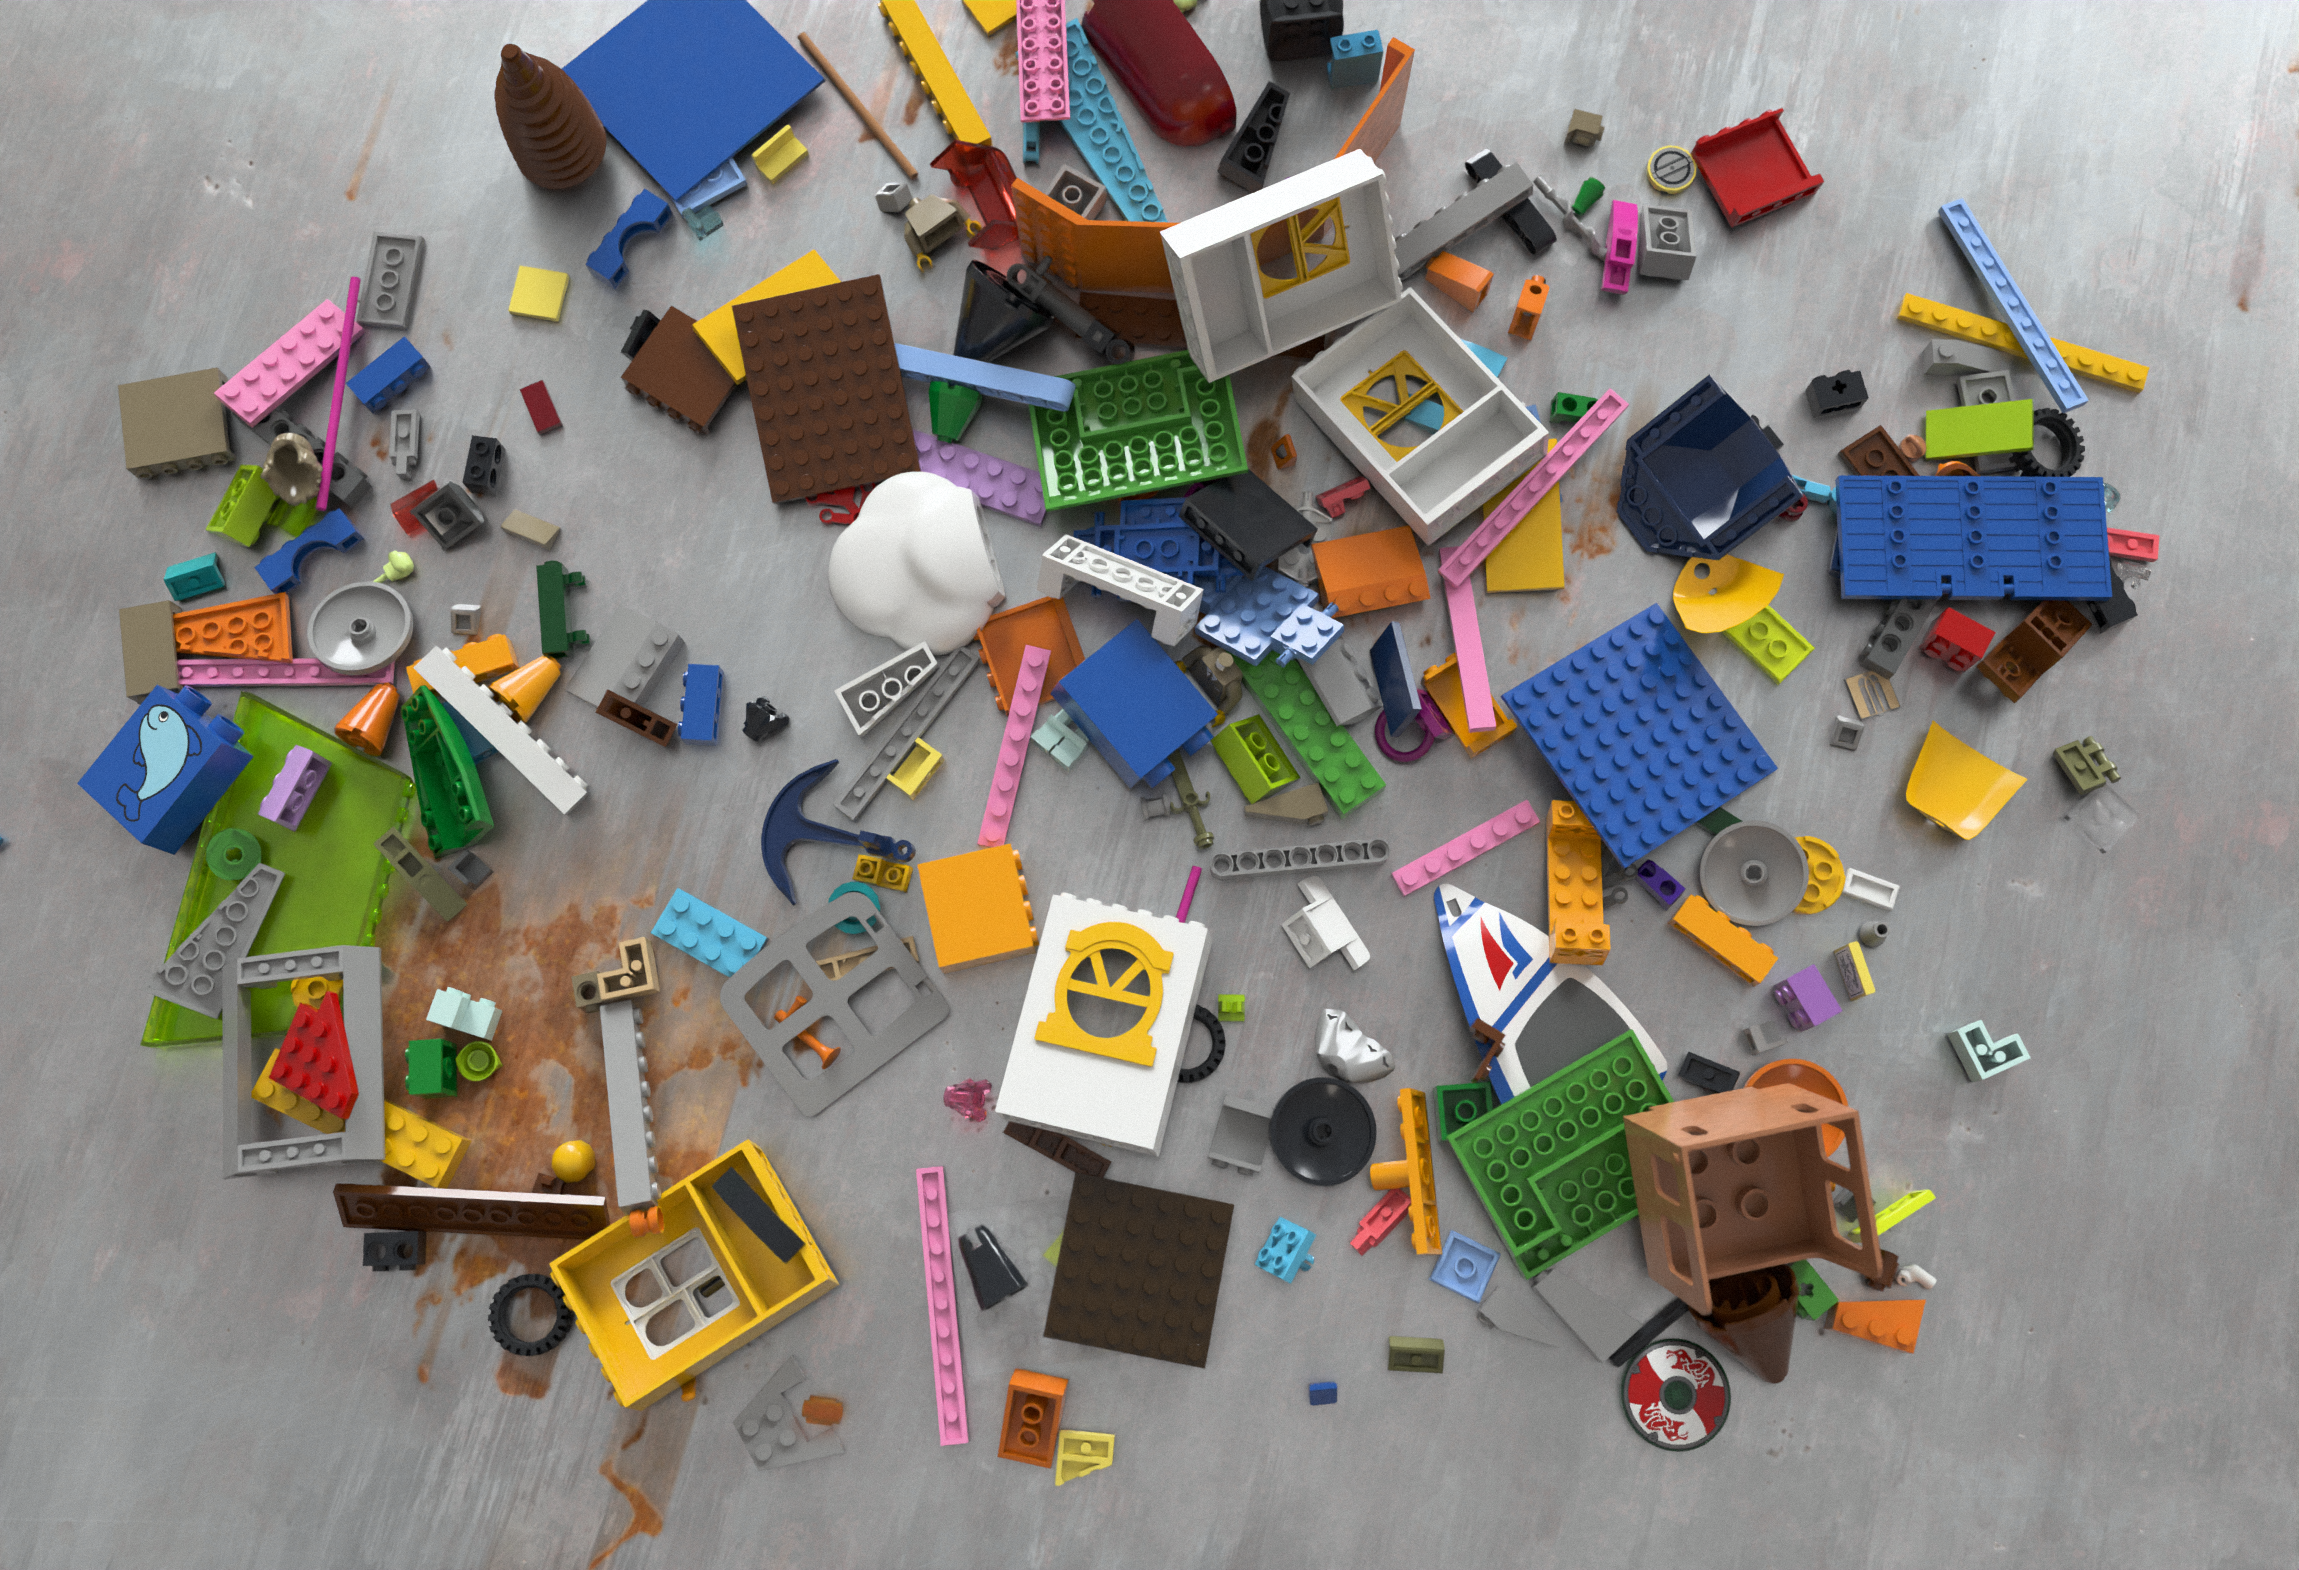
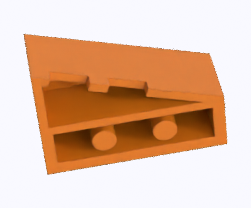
M1926 1300L1837 1302L1828 1309L1824 1329L1902 1353L1914 1354Z

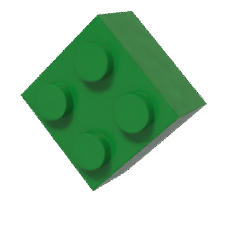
M444 1039L409 1041V1048H406L405 1060L409 1064V1075H406L405 1086L406 1090L409 1091V1095L424 1099L457 1097L456 1043Z
M1490 1082L1440 1085L1433 1088L1438 1142L1448 1141L1446 1136L1493 1109Z

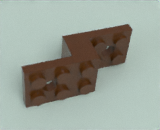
M2042 600L2025 619L2003 637L1976 667L1984 677L2000 689L2005 697L2016 703L2047 670L2067 654L2093 624L2067 600Z

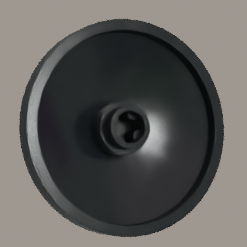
M1318 1077L1307 1079L1289 1088L1276 1103L1269 1123L1270 1145L1281 1167L1295 1179L1314 1186H1333L1352 1179L1366 1166L1376 1144V1122L1370 1105L1354 1087L1334 1078Z

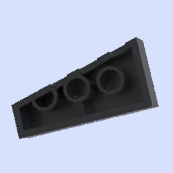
M1270 81L1267 83L1223 155L1217 172L1252 193L1262 190L1290 96L1289 92Z

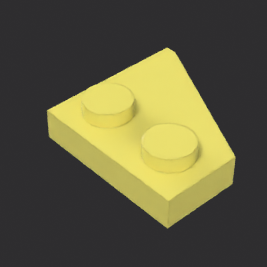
M1060 1429L1055 1485L1060 1486L1064 1482L1078 1476L1083 1477L1096 1469L1100 1470L1111 1466L1113 1463L1115 1434Z

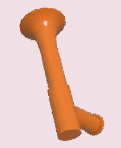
M797 996L788 1013L781 1009L775 1014L774 1019L781 1023L805 1005L807 1000L802 996ZM806 1030L797 1035L798 1038L820 1056L823 1063L822 1069L828 1068L840 1054V1047L835 1049L826 1047Z

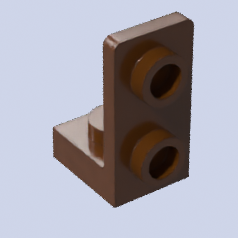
M1479 1018L1473 1021L1468 1031L1473 1033L1472 1037L1484 1045L1488 1042L1491 1046L1470 1080L1474 1084L1479 1079L1483 1081L1486 1079L1492 1069L1488 1065L1493 1056L1498 1058L1506 1045L1502 1042L1505 1034Z

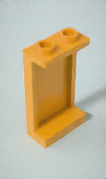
M1454 652L1445 659L1446 663L1439 667L1433 665L1425 670L1420 683L1425 691L1428 692L1447 724L1472 759L1513 734L1518 726L1512 718L1508 720L1491 695L1496 729L1493 731L1469 733L1456 653Z

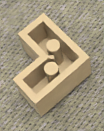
M646 937L619 942L623 968L597 974L601 1000L607 1003L660 993L652 941Z

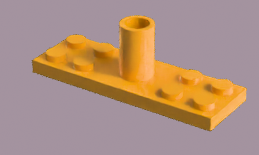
M1412 1088L1400 1089L1397 1105L1403 1117V1123L1400 1124V1133L1402 1139L1405 1140L1407 1160L1372 1164L1370 1168L1371 1183L1375 1191L1410 1187L1412 1205L1409 1206V1218L1414 1223V1233L1411 1236L1412 1246L1418 1255H1442L1425 1092Z

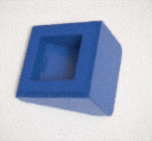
M1335 1382L1308 1385L1310 1405L1334 1404L1337 1402V1384Z

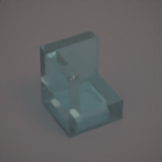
M711 206L705 207L696 214L690 207L681 212L687 225L699 241L724 226L721 216Z

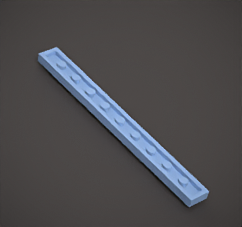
M1961 198L1942 205L1938 213L2061 412L2066 413L2084 406L2089 401L1964 199Z

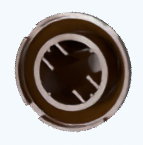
M1781 1264L1708 1280L1712 1311L1710 1314L1702 1315L1688 1305L1695 1325L1763 1381L1772 1384L1783 1381L1789 1370L1800 1291L1794 1271L1788 1265Z

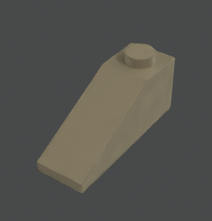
M1317 782L1244 806L1243 812L1245 817L1296 824L1309 822L1311 826L1323 822L1324 817L1328 815L1329 811Z

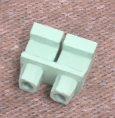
M1062 709L1055 717L1052 714L1049 716L1047 722L1033 733L1031 741L1070 773L1088 750L1087 743L1090 740L1080 728L1075 733L1068 728L1073 720Z

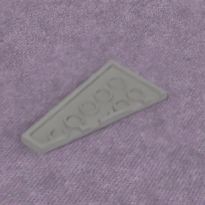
M259 863L139 990L218 1019L223 1010V966L237 958L248 956L286 873Z

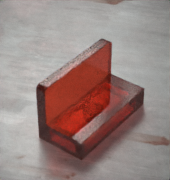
M435 480L426 483L390 504L394 517L406 534L423 526L410 513V510L439 489Z

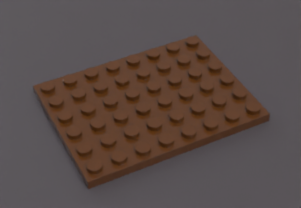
M880 274L732 306L773 504L881 482L901 473L921 472Z

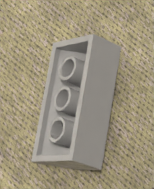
M1342 635L1313 665L1298 659L1336 726L1359 723L1383 707L1378 691L1369 683L1365 669L1358 664L1352 647L1344 641Z

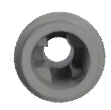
M1869 921L1861 927L1860 937L1866 945L1878 947L1886 940L1890 933V927L1885 922Z

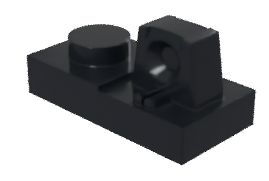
M643 309L641 315L635 317L630 327L632 331L621 353L632 361L661 320L649 310Z
M1688 1051L1678 1076L1716 1093H1722L1734 1089L1740 1072Z

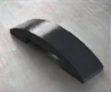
M730 1167L712 1185V1188L735 1214L785 1264L806 1245L733 1167Z

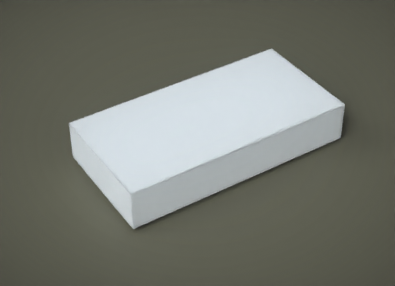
M1849 868L1846 871L1845 884L1841 894L1890 912L1893 910L1900 886Z

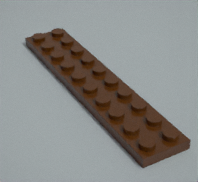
M1080 292L1079 305L1094 317L1102 319L1119 332L1120 335L1117 339H1127L1132 342L1134 347L1177 351L1188 350L1176 300ZM1076 333V342H1084L1081 340L1082 337ZM1325 334L1268 359L1311 362L1317 353L1324 351Z
M336 1183L333 1190L342 1225L348 1228L588 1240L611 1225L606 1197L362 1185L354 1183Z

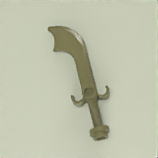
M1178 749L1167 759L1176 768L1171 774L1180 796L1182 807L1175 808L1173 802H1170V810L1174 814H1181L1184 811L1189 813L1197 834L1193 842L1199 849H1206L1214 844V836L1212 832H1206L1197 806H1207L1210 801V793L1206 792L1205 797L1207 800H1199L1198 794L1194 792Z

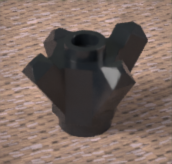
M766 696L757 698L756 703H746V721L742 731L746 736L757 742L766 737L767 734L789 724V716L783 712L776 714L777 709L769 704L770 701Z

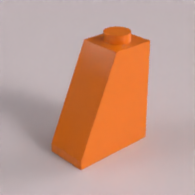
M1442 251L1438 257L1433 256L1426 265L1427 274L1425 279L1473 313L1488 295L1494 274L1489 270Z

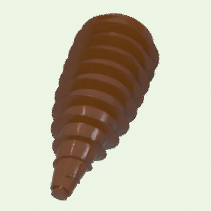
M506 44L501 50L502 62L496 78L494 99L503 136L518 168L528 180L544 188L564 189L584 182L598 168L606 150V133L596 111L574 80L560 67L545 58L524 52L515 44Z

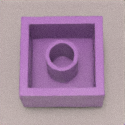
M1814 964L1773 986L1776 990L1774 995L1781 1005H1785L1789 1012L1788 1018L1794 1028H1798L1800 1032L1815 1027L1842 1012V1009Z

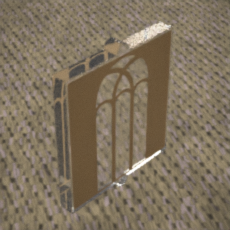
M1863 670L1861 674L1844 679L1860 721L1875 716L1882 717L1884 713L1901 708L1890 679L1887 680L1871 670Z

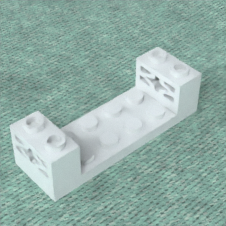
M1067 534L1042 555L1037 591L1045 593L1051 598L1060 599L1076 583L1084 581L1096 586L1100 590H1106L1119 595L1122 599L1141 604L1144 608L1153 609L1156 611L1151 637L1161 641L1163 644L1174 647L1196 625L1204 590Z

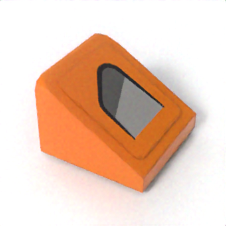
M1286 434L1271 447L1278 470L1294 466L1297 460V453L1291 436Z

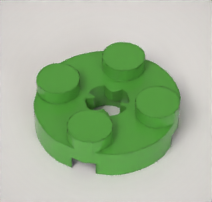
M226 828L216 833L208 842L206 860L210 870L218 877L225 880L244 879L261 863V848L256 837L250 832L240 828ZM235 847L241 850L239 854H242L239 860L234 858L230 861L226 858L229 856V854H226L229 848L232 850Z

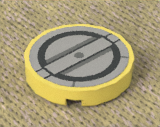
M1669 145L1659 148L1652 154L1648 161L1646 175L1648 181L1656 190L1660 192L1662 190L1667 192V194H1677L1690 187L1696 176L1697 166L1687 150L1679 146Z

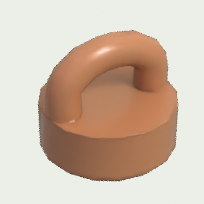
M1910 434L1901 441L1899 449L1908 461L1914 462L1925 454L1926 444L1921 437Z

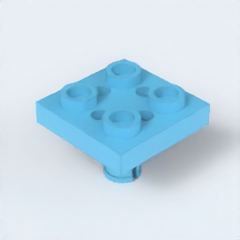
M1279 1217L1276 1224L1272 1227L1271 1234L1264 1247L1260 1250L1254 1265L1291 1284L1299 1268L1302 1271L1311 1269V1266L1304 1263V1260L1314 1264V1257L1307 1254L1316 1234Z

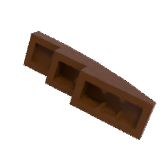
M1008 1121L1002 1132L1075 1173L1103 1178L1111 1164L1110 1160L1060 1133Z

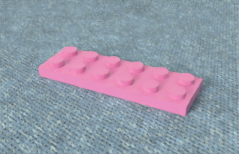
M328 299L325 300L215 391L216 398L253 428L339 355L345 313ZM354 322L351 345L365 334L364 329L356 322Z

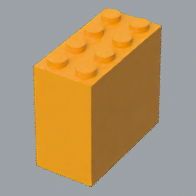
M1011 843L917 864L937 961L943 974L1036 954L1035 946H1039L1038 935L1035 926L1030 927L1029 922L1034 920L1029 900H1024V896L1028 895L1024 875L1019 876L1018 872L1023 870L1018 850H1013Z

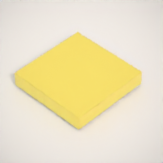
M520 265L508 309L509 313L559 322L570 278L568 273Z

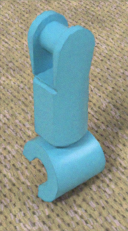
M1024 122L1023 163H1026V161H1036V164H1039L1040 122ZM1026 147L1036 148V151H1026Z
M1792 475L1797 485L1803 487L1801 492L1807 499L1826 503L1828 500L1827 504L1830 510L1837 514L1836 487L1831 491V487Z

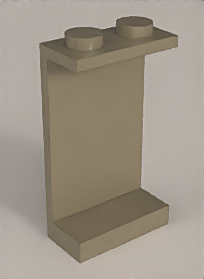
M170 600L119 609L126 696L139 705L142 704L156 685H160L177 694L183 688L179 684L173 614L181 613V607Z

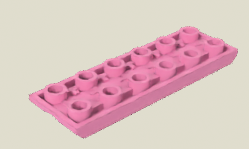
M1016 0L1021 123L1043 120H1069L1070 100L1065 0Z

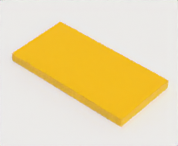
M814 249L692 324L694 332L738 385L747 378L732 306L835 284L841 281Z
M1557 438L1548 439L1547 454L1556 446ZM1538 463L1483 504L1484 521ZM1559 481L1485 558L1487 593L1564 589Z

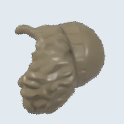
M284 433L278 435L273 440L260 477L268 482L275 495L280 496L289 505L298 506L300 503L306 504L308 500L318 496L323 468L317 461L312 446L304 437L294 433Z

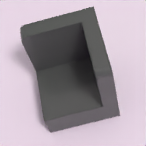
M468 849L448 867L454 875L473 890H476L494 872L476 854Z
M1844 1188L1833 1200L1834 1209L1849 1223H1853L1858 1218L1855 1198L1851 1191ZM1872 1198L1874 1206L1876 1204V1201Z

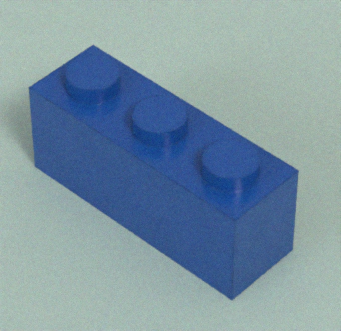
M404 336L346 382V384L373 413L376 410L382 409L393 396L402 393L414 379L422 377L431 366Z
M688 664V671H685L683 674V686L686 687L685 696H682L680 701L683 720L678 723V736L681 737V740L686 745L717 746L724 671L719 665Z

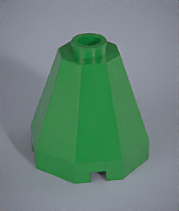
M930 382L932 434L938 436L937 441L951 444L952 440L958 441L981 406L983 395L980 392L959 385L949 386L946 382Z

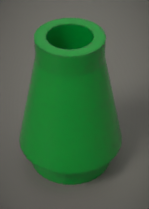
M1593 177L1583 181L1575 202L1571 206L1572 210L1576 214L1583 216L1604 195L1605 186Z

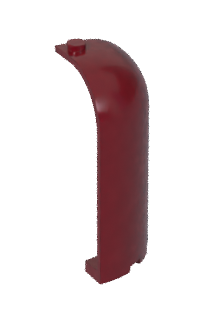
M1092 0L1094 5L1090 11H1085L1081 23L1084 34L1149 128L1157 136L1174 145L1193 147L1210 143L1222 135L1227 136L1233 132L1236 127L1237 110L1230 86L1217 61L1173 0Z

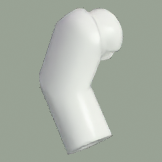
M1916 1264L1900 1267L1895 1275L1896 1282L1901 1286L1918 1282L1928 1290L1937 1281L1936 1278Z

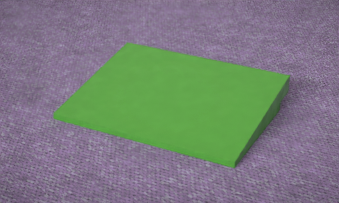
M1188 350L1054 376L1069 380L1076 385L1068 411H1058L1029 404L1046 512L1248 473L1230 376L1227 375L1209 383L1191 359Z
M1633 1029L1626 1031L1446 1136L1522 1278L1526 1280L1638 1215L1623 1116L1647 1112L1649 1107L1672 1103L1674 1100Z

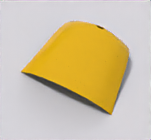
M1726 555L1720 560L1691 557L1675 583L1673 591L1674 604L1686 629L1700 633L1721 632L1747 621L1767 607L1778 593L1784 574L1730 555ZM1699 563H1706L1710 567V573L1704 579H1699L1694 574V569ZM1714 588L1717 589V592L1713 595L1708 593Z
M1933 720L1910 776L1906 790V800L1929 821L1954 835L1970 840L1989 824L2027 779L1969 747Z

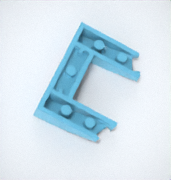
M1460 339L1498 378L1506 364L1507 357L1475 343ZM1425 400L1411 410V415H1405V421L1434 435L1439 431L1443 423L1444 407Z

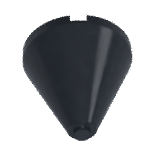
M972 260L966 268L953 355L989 363L1050 328L1055 320L1053 319L1054 316L1038 303L1031 302L1011 287L1006 279L1007 276L981 261Z

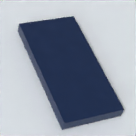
M1391 621L1370 649V655L1390 736L1399 737L1422 708L1401 625L1399 622Z

